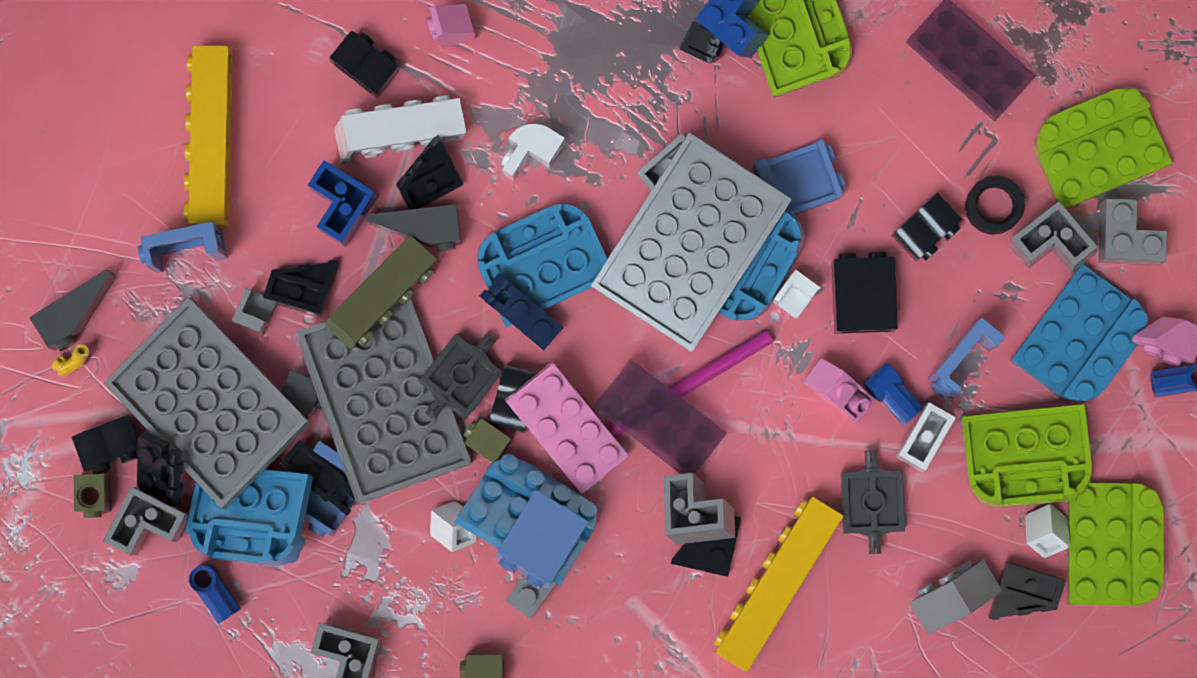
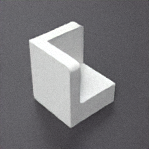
M795 269L774 298L773 303L792 317L798 318L820 287Z
M456 501L431 510L430 535L451 552L476 543V535L454 523L463 508Z
M1051 503L1025 516L1027 544L1043 558H1047L1070 547L1068 519Z

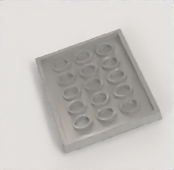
M689 132L591 286L693 352L792 201V198Z
M187 297L104 382L151 434L170 442L169 451L171 449H180L182 451L185 471L224 510L311 423L190 297Z
M411 298L404 305L399 302L392 309L395 314L384 326L378 323L372 329L375 333L373 337L363 347L358 344L352 351L325 327L326 322L296 331L295 333L357 505L472 464L452 409L444 407L435 420L430 418L432 413L430 415L425 413L435 398L418 380L434 360Z

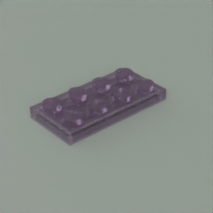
M943 0L906 41V44L994 122L1036 77L1034 73L951 0Z
M632 359L627 362L593 406L680 474H696L727 434L722 428Z

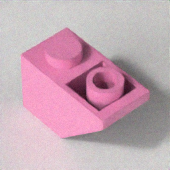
M466 4L429 7L431 17L426 18L433 42L439 40L441 48L476 39Z
M1161 317L1135 334L1132 342L1143 346L1142 351L1144 353L1158 357L1162 355V361L1175 366H1180L1181 362L1194 364L1197 355V325L1184 319Z
M822 358L803 382L819 397L857 424L875 400L845 371Z

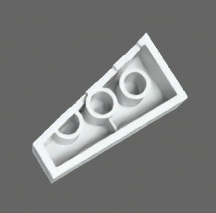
M449 95L433 98V102L422 104L421 100H412L403 103V107L392 108L391 104L376 106L374 111L363 112L362 109L346 111L334 128L341 164L351 162L352 155L361 153L365 158H371L384 153L386 148H391L395 152H401L414 148L416 142H420L421 147H426L437 135H439L442 143L461 140L466 134L460 98L451 99Z

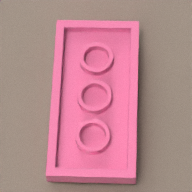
M553 362L549 363L505 399L506 403L581 494L629 456Z

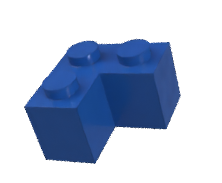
M709 0L696 17L700 24L740 57L752 58L769 35L748 17L759 0Z
M323 160L307 185L313 192L331 202V205L316 227L322 233L346 247L378 196L370 188Z

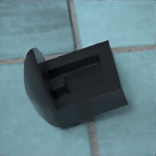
M692 21L680 45V50L708 64H712L723 57L725 44L703 25Z

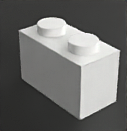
M930 402L925 404L895 457L920 472L926 471L956 417Z

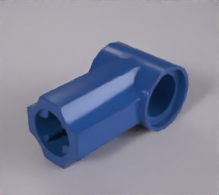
M885 362L863 384L877 401L883 402L898 421L905 425L923 407L905 388L904 382L898 373Z
M1197 364L1151 371L1150 381L1154 397L1197 392V385L1191 378L1192 372L1197 369Z
M201 565L191 571L189 575L191 588L198 593L218 624L241 609L221 580L219 572L214 566ZM201 570L208 571L211 574L212 582L208 587L201 586L197 581V575Z

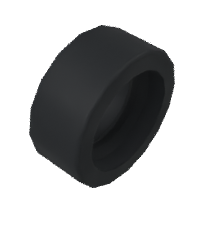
M999 175L989 176L977 182L968 193L965 202L966 216L971 225L980 232L990 235L1003 234L1012 229L1022 218L1025 208L1024 195L1019 186L1011 179ZM989 188L1004 190L1012 200L1011 214L1002 222L992 223L986 221L978 212V198L983 191Z

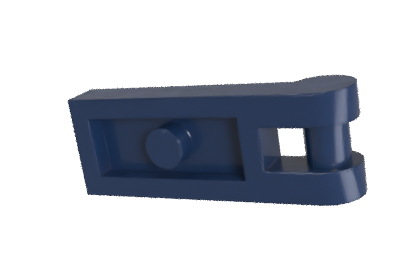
M498 273L493 279L495 281L488 291L484 289L479 296L544 351L563 327ZM505 290L510 296L503 304L497 298Z

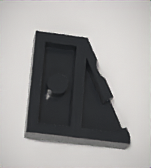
M439 135L431 140L396 183L409 210L419 209L464 185Z
M329 260L328 263L312 266L305 264L293 269L280 268L272 270L263 300L321 317L339 265L338 261Z
M734 516L735 538L685 543L672 558L671 564L728 577L741 517Z
M1006 561L999 581L1002 592L994 597L988 617L989 619L997 620L1000 617L1022 616L1037 611L1057 610L1066 580Z

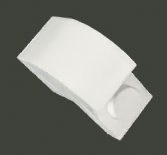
M528 124L519 127L508 137L509 143L515 146L516 149H509L501 162L504 165L502 169L503 174L514 180L529 156L550 168L565 145V138L540 124Z

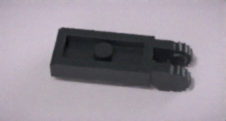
M299 440L280 464L292 473L309 474L312 476L311 490L324 501H329L348 516L352 510L345 502L340 501L334 496L337 490L342 487L354 498L350 484L346 481L347 478Z

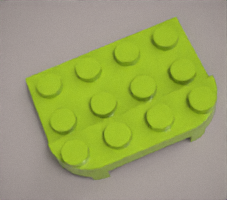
M759 0L748 15L749 18L769 34L757 52L774 98L829 78L834 79L840 76L851 64L852 44L837 0Z
M1112 90L1051 116L1040 127L1034 145L1035 154L1056 202L1059 201L1065 209L1173 164L1149 111L1151 105L1138 90Z
M1085 404L962 417L969 484L973 494L980 503L1002 508L1065 502L1073 500L1086 492L1092 475V461Z
M1089 483L1084 494L1067 501L1070 547L1067 548V604L1138 606L1148 603L1158 596L1164 580V512L1159 496L1154 490L1137 483Z

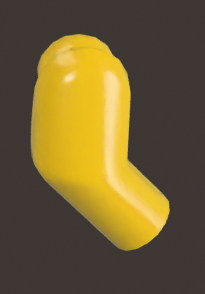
M84 344L76 345L71 357L67 360L64 356H58L57 360L55 359L52 363V369L56 370L60 376H67L83 367L89 354L88 347Z

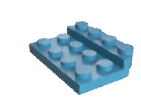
M564 203L548 206L492 232L482 241L477 254L478 267L488 289L494 284L495 281L493 279L500 273L542 310L592 288L591 284L607 261V257L589 218L577 207ZM504 290L497 299L504 304L510 294ZM501 315V318L506 327L512 325L506 318H504Z
M784 211L718 313L732 320H754L769 309L804 244L805 230L791 212Z
M1083 264L1076 270L1010 361L1061 399L1068 402H1085L1099 396L1138 345L1132 342L1133 336L1146 328L1148 316L1136 299L1131 300Z
M506 454L488 467L484 477L458 514L454 523L499 549L535 490L539 491L588 521L584 531L553 580L554 583L560 586L596 526L597 507L578 492L526 461L517 459L511 454Z
M264 470L226 510L221 509L196 482L186 523V533L190 535L197 551L213 559L265 566H282L287 563H294L298 560L306 541L301 537L313 477L309 474Z

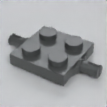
M455 334L418 380L435 398L430 407L425 411L427 415L432 413L430 418L435 420L443 408L447 407L465 420L502 374V371L491 363L486 355L496 342L494 338L490 339L491 335L485 334L479 344L475 346L467 343L459 335Z
M865 450V469L858 472L841 473L843 534L860 533L868 536L869 554H875V549L876 554H882L881 535L889 532H905L903 471H886L878 468L877 450H872L871 456L870 450Z

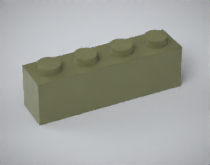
M410 235L329 316L325 327L351 351L358 344L363 347L375 334L372 329L378 323L384 326L395 314L392 309L399 302L404 305L414 295L415 291L412 288L418 282L425 284L435 273L432 267L437 259Z

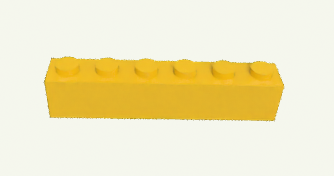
M192 46V54L187 56V70L192 73L191 84H187L186 98L187 102H191V113H187L185 119L186 131H190V143L185 144V159L189 161V172H185L184 188L189 190V201L184 202L183 215L184 220H188L190 226L214 222L219 228H229L233 52L229 46Z
M813 496L809 498L808 502L802 499L794 512V515L798 517L792 527L785 526L778 538V541L782 544L776 553L773 551L769 552L761 565L765 568L761 578H753L745 591L749 594L748 599L744 605L741 603L736 605L729 617L733 620L728 631L722 628L713 643L717 646L716 654L745 672H748L843 518L842 514Z

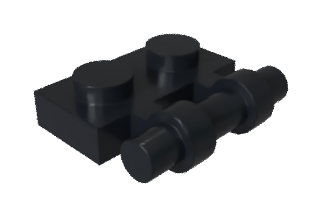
M146 431L138 436L137 487L159 498L167 495L168 504L177 506L180 504V496L183 495L184 484L181 482V474L184 472L185 463L182 459V451L180 449H171L169 451L170 442Z

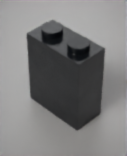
M886 252L868 253V258H856V253L838 254V259H833L831 262L834 334L895 332L898 329L894 257H887Z

